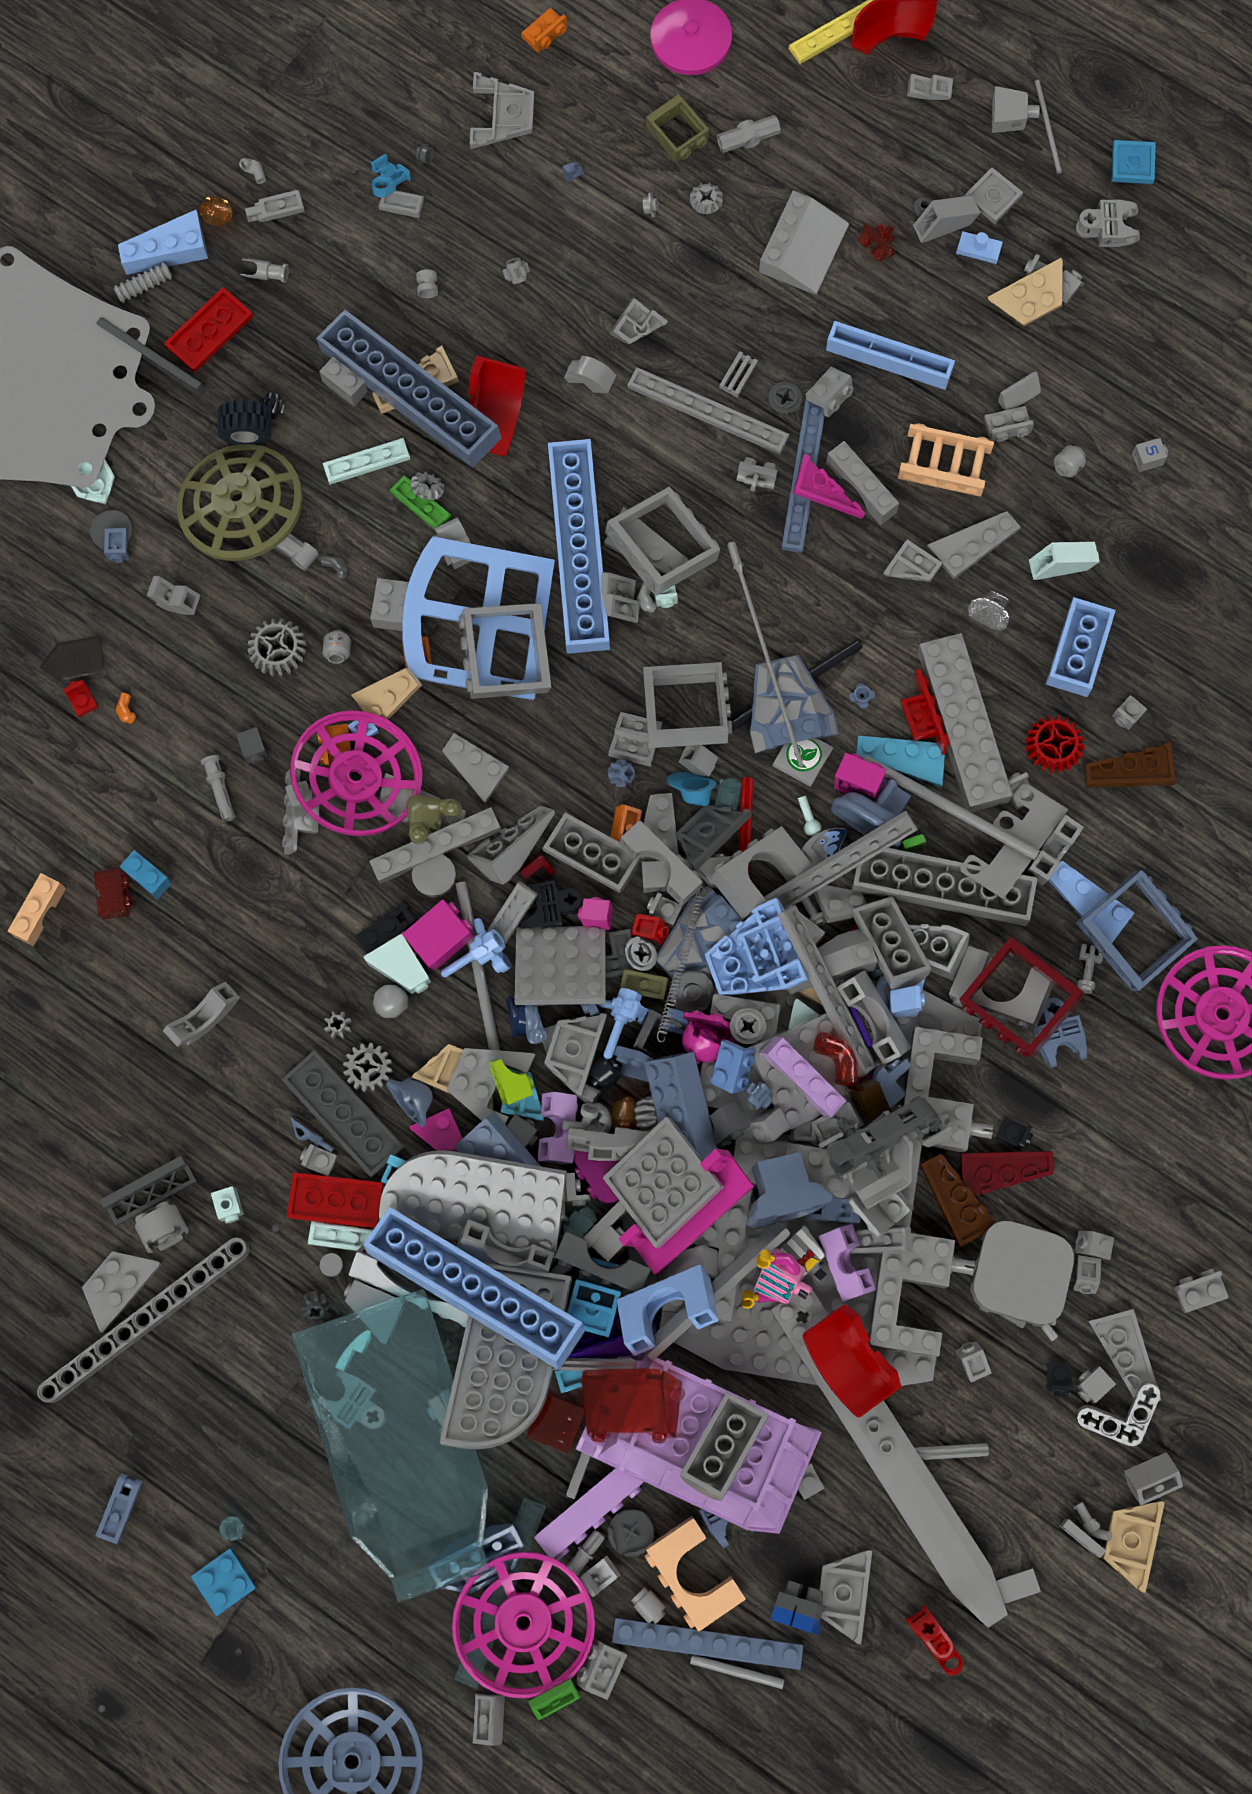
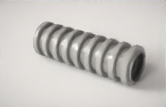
M161 262L160 266L155 265L154 269L149 268L150 271L147 272L145 270L143 271L144 274L141 275L139 273L137 274L138 277L135 278L133 276L132 280L129 281L127 279L126 283L123 284L121 282L120 286L115 285L114 290L119 300L125 303L126 299L131 300L132 296L137 297L138 293L141 295L143 294L142 291L145 290L147 292L149 291L148 288L151 287L153 289L154 285L157 284L159 286L160 282L163 281L165 283L166 279L171 280L172 275L166 263Z

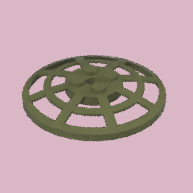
M238 444L219 449L197 463L182 483L177 501V517L180 527L191 544L210 557L226 561H241L255 558L274 549L293 530L302 510L303 492L301 482L292 464L275 450L255 444ZM256 450L251 458H233L228 460L224 458V454L230 452ZM265 452L271 454L282 462L288 472L276 475L260 459ZM216 459L217 465L207 471L200 482L191 481L202 467ZM238 463L247 464L242 473L231 474L228 467ZM257 466L269 475V478L257 481L251 474ZM221 471L223 478L216 485L206 483L215 472ZM292 480L294 484V502L291 510L279 506L281 501L280 483ZM273 485V502L263 500L262 489ZM186 489L195 490L193 500L195 513L184 519L182 503ZM201 492L212 493L211 503L200 508ZM242 494L240 500L232 501L234 495ZM260 508L268 510L267 514L258 523L253 524L251 517ZM216 511L218 516L221 517L218 528L211 525L204 516ZM275 514L287 518L279 531L262 543L257 531L265 527ZM199 520L206 530L215 535L212 547L199 541L190 532L188 527ZM243 521L246 529L237 531L226 530L229 522ZM250 536L254 545L252 548L239 551L220 550L223 538Z

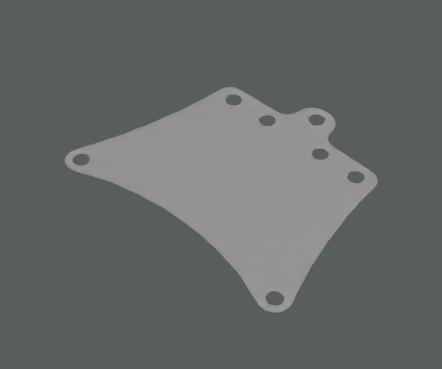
M12 246L0 248V259L2 255L10 253L14 256V262L10 266H3L0 262V479L41 481L82 488L91 486L99 475L116 431L123 427H141L151 419L155 408L152 395L139 388L135 382V374L142 353L98 326L96 322L100 317L104 318L125 333L130 328H137L140 331V337L137 341L143 345L146 344L149 335V323L141 316L105 303L70 285L38 265L18 249ZM119 365L127 369V375L122 379H117L113 375L114 368ZM142 402L146 405L147 410L144 415H134L132 409L136 403ZM96 424L106 426L107 430L104 436L96 437L93 435L92 429ZM82 462H89L92 465L91 473L86 476L78 472V466Z

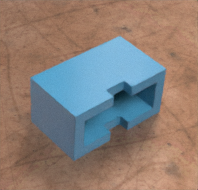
M135 850L119 866L129 877L157 900L172 884L163 873Z

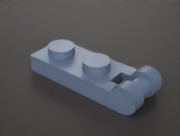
M124 1473L120 1474L95 1535L96 1537L119 1544L144 1481L139 1479L133 1480ZM124 1487L131 1489L129 1496L122 1494Z

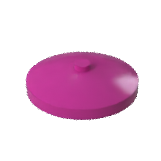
M676 0L666 5L657 14L651 27V46L656 58L666 68L679 74L699 75L709 72L725 60L731 48L732 28L729 19L718 6L707 0Z

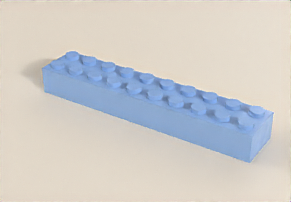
M591 439L548 443L567 654L610 650L607 613L602 598L601 580L603 567Z
M389 1207L363 1244L370 1256L557 1370H560L585 1332L581 1321Z

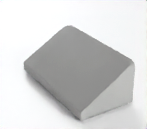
M1037 372L1029 374L1000 393L998 403L1004 411L1017 408L1040 394L1041 387Z
M475 1694L474 1744L490 1746L502 1744L504 1695Z

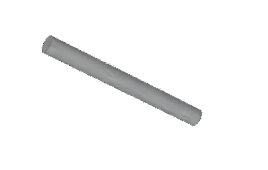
M693 1654L690 1664L779 1689L783 1688L784 1679Z

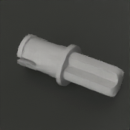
M597 1530L593 1531L583 1546L578 1547V1552L567 1564V1567L577 1576L586 1563L594 1558L592 1555L605 1539L603 1534Z

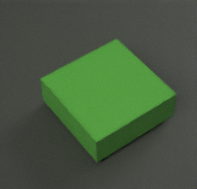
M921 834L904 840L901 850L911 852L924 847L926 843L924 835Z

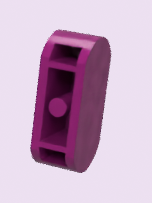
M576 1151L574 1162L577 1168L574 1171L581 1181L585 1179L589 1184V1187L586 1189L593 1200L598 1198L602 1204L616 1205L619 1199L603 1177L618 1161L588 1160L589 1152Z

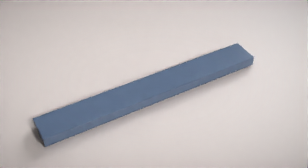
M808 400L805 401L781 549L803 553L811 500L793 494L803 456L805 454L811 457L810 460L817 466L825 416L823 407Z

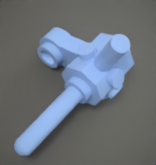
M475 919L473 923L477 935L470 944L471 949L469 953L442 969L441 975L448 977L473 960H478L481 965L492 960V966L497 973L506 972L512 965L508 957L502 952L506 947L503 938L494 929L486 933L482 919Z
M621 988L617 998L612 1000L606 999V1004H596L597 1007L612 1009L611 1015L615 1017V1024L604 1051L606 1059L612 1058L624 1024L635 1021L636 1017L638 1018L637 1022L641 1024L648 1009L641 1006L640 1003L642 996L633 990Z

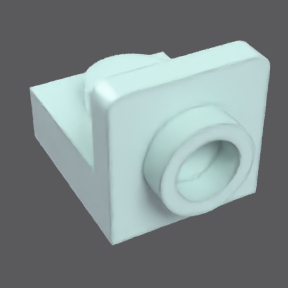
M675 585L655 596L657 607L669 608L678 603Z

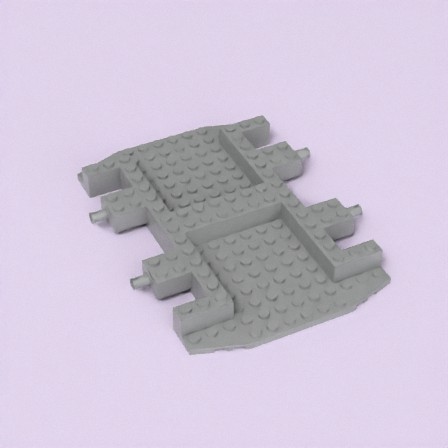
M889 984L884 990L886 999H888V995L892 990ZM716 985L711 1013L724 1016V1020L730 1022L733 1015L741 1009L752 1008L759 1011L765 1018L766 1031L760 1041L751 1044V1046L788 1030L792 1007L796 999L803 1002L819 1015L826 1013V1011L798 992L789 995L787 989L724 996L719 995ZM922 990L925 1002L922 1010L918 1012L916 1017H893L911 1046V1049L900 1057L907 1059L912 1066L895 1080L906 1095L890 1108L891 1113L898 1110V1105L904 1107L917 1096L925 1098L935 1111H940L941 1116L944 1114L950 1116L951 1122L946 1125L955 1123L958 1131L948 1141L931 1147L964 1153L968 1149V1142L971 1136L991 1139L993 1125L973 1122L974 1104L928 1096L934 1059L976 1065L978 1063L983 1037H980L982 1025L979 1023V1018L973 1015L970 1016L965 1011ZM741 1019L744 1024L743 1028L752 1029L754 1022H756L747 1023ZM874 1048L868 1049L874 1060L880 1059ZM702 1062L700 1079L708 1111L715 1112L724 1105L738 1101L750 1123L765 1110L762 1106L759 1110H756L745 1100L748 1096L745 1090L753 1082L757 1086L761 1082L755 1064L751 1067L748 1077L749 1083L745 1090L732 1094L710 1083L716 1062ZM870 1071L864 1076H872V1071ZM853 1100L852 1103L862 1122L869 1125L870 1123H866L865 1114ZM771 1104L766 1109H771ZM749 1126L743 1130L744 1135L736 1139L733 1158L753 1183L754 1187L690 1245L707 1244L709 1248L718 1250V1276L774 1225L752 1228L746 1224L750 1206L755 1201L753 1191L757 1189L751 1167L757 1162L800 1152L810 1182L821 1184L826 1193H830L835 1198L851 1199L856 1195L846 1179L842 1180L830 1166V1159L825 1153L827 1148L819 1147L818 1144L821 1142L817 1134L816 1142L793 1141V1129L782 1133L775 1141L758 1143ZM917 1138L912 1139V1181L908 1187L900 1191L912 1206L921 1146H923ZM912 1210L891 1228L910 1227ZM810 1214L780 1222L791 1234L776 1248L780 1249L804 1225L821 1248L820 1235L846 1226V1224L810 1219ZM861 1217L860 1223H853L854 1230L868 1229ZM911 1233V1251L850 1254V1263L855 1269L863 1270L869 1268L877 1289L875 1291L842 1302L826 1257L819 1264L828 1274L818 1283L808 1273L801 1282L812 1287L828 1315L844 1304L858 1313L871 1339L867 1342L874 1353L878 1350L885 1360L898 1371L901 1386L933 1381L936 1357H939L942 1333L896 1325L902 1281L947 1288L949 1287L950 1274L952 1272L973 1276L975 1261L954 1257L955 1240ZM758 1266L753 1268L715 1303L719 1321L701 1329H697L692 1324L673 1342L723 1370L818 1385L770 1311L782 1302L757 1303V1301H754L755 1304L752 1308L746 1309L742 1307V1293L745 1290H750L753 1294L756 1293L754 1288L762 1271V1268ZM673 1300L663 1305L659 1330L686 1306L684 1300ZM799 1311L796 1320L798 1323L802 1321L806 1324L809 1315L807 1312L802 1313Z

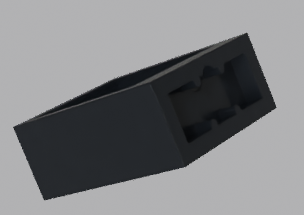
M649 1007L630 1048L640 1051L653 1059L661 1058L663 1056L643 1047L656 1019L662 1020L663 1016V1019L671 1021L667 1023L684 1031L687 1024L674 1018H668L662 1012ZM684 1047L682 1048L680 1054L687 1053L684 1050Z

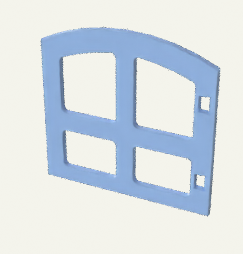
M432 537L414 567L403 606L402 642L407 668L411 669L418 680L467 688L466 679H469L468 671L428 664L425 661L422 646V616L459 622V616H461L463 609L469 608L425 599L424 594L441 557L446 556L488 565L483 607L500 606L504 574L507 568L537 574L539 578L535 604L541 603L544 630L555 560ZM512 615L471 618L472 625L479 627L476 661L480 686L501 685V682L511 684L537 682L530 619ZM497 630L526 634L530 638L524 679L521 681L493 676L490 673ZM434 671H445L447 672V677L442 678L433 676ZM535 694L513 695L512 697L534 700Z

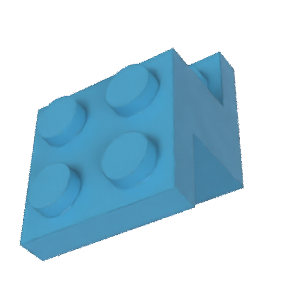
M591 1257L595 1263L603 1267L613 1268L620 1266L616 1263ZM580 1273L575 1282L567 1314L581 1321L585 1331L609 1337L614 1317L618 1310L617 1299H620L622 1296V1287L616 1284L610 1287L601 1283V1278L594 1274L590 1278Z

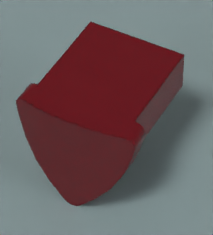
M542 854L536 855L518 871L521 877L525 879L540 867L550 876L556 872Z

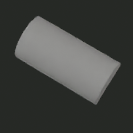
M566 812L543 847L544 852L618 893H622L641 860V858L635 860L620 845V842Z
M893 896L852 909V916L861 933L870 940L877 958V964L892 990L914 986L929 975L932 968Z
M726 1392L680 1474L682 1480L701 1494L714 1500L722 1501L769 1415Z

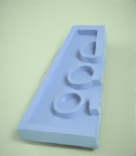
M1064 861L1060 862L1049 879V882L1061 896L1072 905L1079 917L1084 916L1108 895L1107 892ZM1115 899L1092 920L1108 940L1113 943L1134 912Z

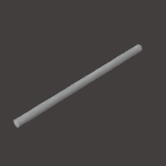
M1035 80L1056 172L1059 174L1062 170L1040 80Z

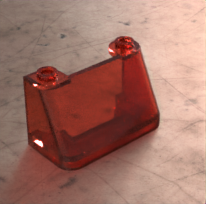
M655 1368L585 1370L582 1372L581 1385L586 1431L592 1441L605 1442V1439L610 1438V1434L647 1433L655 1441H666V1438H676L682 1381L663 1370Z

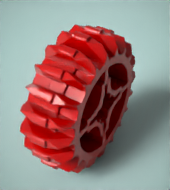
M1048 715L1047 721L1044 718H1040L1039 724L1033 723V729H1029L1027 733L1029 737L1025 739V743L1029 744L1025 750L1032 752L1028 756L1029 759H1036L1034 766H1038L1039 763L1042 764V771L1049 767L1051 774L1055 768L1058 773H1062L1063 767L1069 771L1071 765H1077V759H1081L1083 756L1080 751L1085 749V745L1081 744L1085 738L1079 736L1082 732L1081 729H1074L1076 722L1070 725L1068 724V717L1061 721L1060 715H1057L1055 720H1053L1051 715ZM1048 730V739L1038 743V736ZM1058 730L1063 732L1067 736L1060 735ZM1055 741L1058 743V748L1054 747V745L1052 746L1051 742ZM1072 745L1071 754L1061 758L1062 749ZM1043 752L1049 753L1052 758L1046 756Z

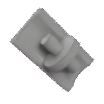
M746 457L744 462L740 461L737 481L750 484V491L755 492L757 486L774 489L777 476L776 465L767 462L764 464V467L757 466L755 459Z

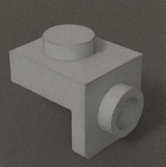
M1074 269L1071 272L1065 270L1062 273V301L1068 303L1079 287H1083L1085 284L1081 280L1083 276Z
M1079 1231L1076 1239L1075 1253L1110 1260L1114 1238L1094 1231Z
M606 1556L580 1576L579 1579L591 1597H594L621 1574L608 1556Z

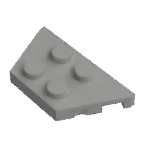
M604 1013L598 1016H584L574 1020L558 1021L544 1065L578 1097H582L607 1018V1014Z
M112 1251L83 1285L82 1289L101 1333L107 1331L162 1265L160 1262Z
M871 1550L823 1565L819 1587V1590L823 1591L821 1605L826 1606L821 1614V1618L857 1644H861L872 1558Z

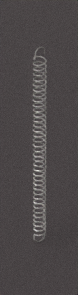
M695 897V901H697V902H699V903H703L702 900H696V897ZM694 901V904L692 905V906H693L692 909H696V910L701 911V908L694 907V905L699 906V905H701V904H695V901ZM692 910V912H694L695 914H701L698 911ZM690 918V919L688 920V922H689L690 920L695 921V922H698L697 919H691V918ZM686 937L684 938V939H687V940H689V941H693V939H691V938H686ZM685 941L683 942V943L692 945L691 942H685ZM683 945L681 946V949L682 947L689 948L690 946ZM679 954V958H682V959H684V960H688L686 957H680V954ZM678 958V962H681V963H683V964H687V962H685V961H680L679 958ZM679 968L675 969V972H676V970H679V971H682V972L685 971L684 969H679ZM673 977V981H675V982H677V983H682V982L679 981V980H674V977ZM671 991L669 992V993H673V994H675V995H678L677 992H671ZM670 1003L665 1004V1007L666 1005L675 1006L674 1004ZM660 1024V1028H663V1029H665V1030H669V1029L666 1028V1027H662L661 1024ZM659 1028V1032H662V1033H664V1034H667V1032L661 1031L660 1028Z

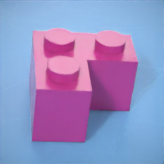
M845 753L835 775L834 789L845 794L848 792H858L876 799L886 777V769L879 763L864 761L863 757L858 754L852 753L850 755Z

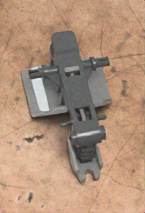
M917 1096L904 1107L898 1105V1110L893 1113L884 1111L864 1129L855 1128L853 1125H850L845 1117L837 1121V1124L843 1130L842 1134L845 1139L830 1145L825 1153L830 1159V1166L842 1180L846 1179L866 1209L910 1185L912 1181V1139L917 1138L923 1146L931 1147L948 1141L958 1131L955 1123L946 1125L951 1122L950 1116L948 1114L941 1116L940 1111H935L925 1098Z

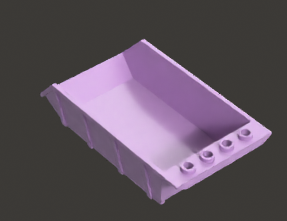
M646 1354L617 1357V1359L635 1360L636 1370L626 1374L622 1372L610 1373L576 1450L741 1528L779 1534L821 1432L800 1425L793 1418L787 1419L755 1404L756 1401L752 1399L746 1400L716 1386L709 1379L704 1380L672 1365V1362L668 1360L666 1362L658 1358L651 1360ZM616 1387L619 1389V1393L613 1394L611 1389ZM726 1392L767 1413L769 1417L723 1500L718 1501L693 1489L682 1480L680 1474ZM607 1408L610 1414L605 1416L601 1410ZM592 1430H599L600 1435L598 1437L593 1436Z

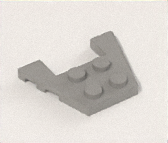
M474 72L473 93L494 94L492 128H471L470 149L533 133L534 91L511 83L507 85L498 82L496 78L491 77L489 79L483 77L481 73Z
M464 1048L446 1090L481 1121L495 1112L506 1125L509 1119L508 1116L487 1108L496 1089L488 1061L495 1058L502 1059L505 1066L507 1065L528 1074L535 1054Z

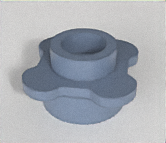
M859 683L854 693H850L849 699L851 702L859 704L860 708L865 709L868 707V702L874 699L875 692L864 684Z

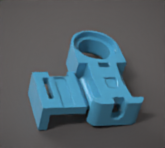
M386 154L371 162L372 171L381 174L372 181L373 194L377 197H386L396 191V186L405 180L411 181L410 171L401 164H396V169V166L388 161ZM378 186H387L381 189L377 188Z

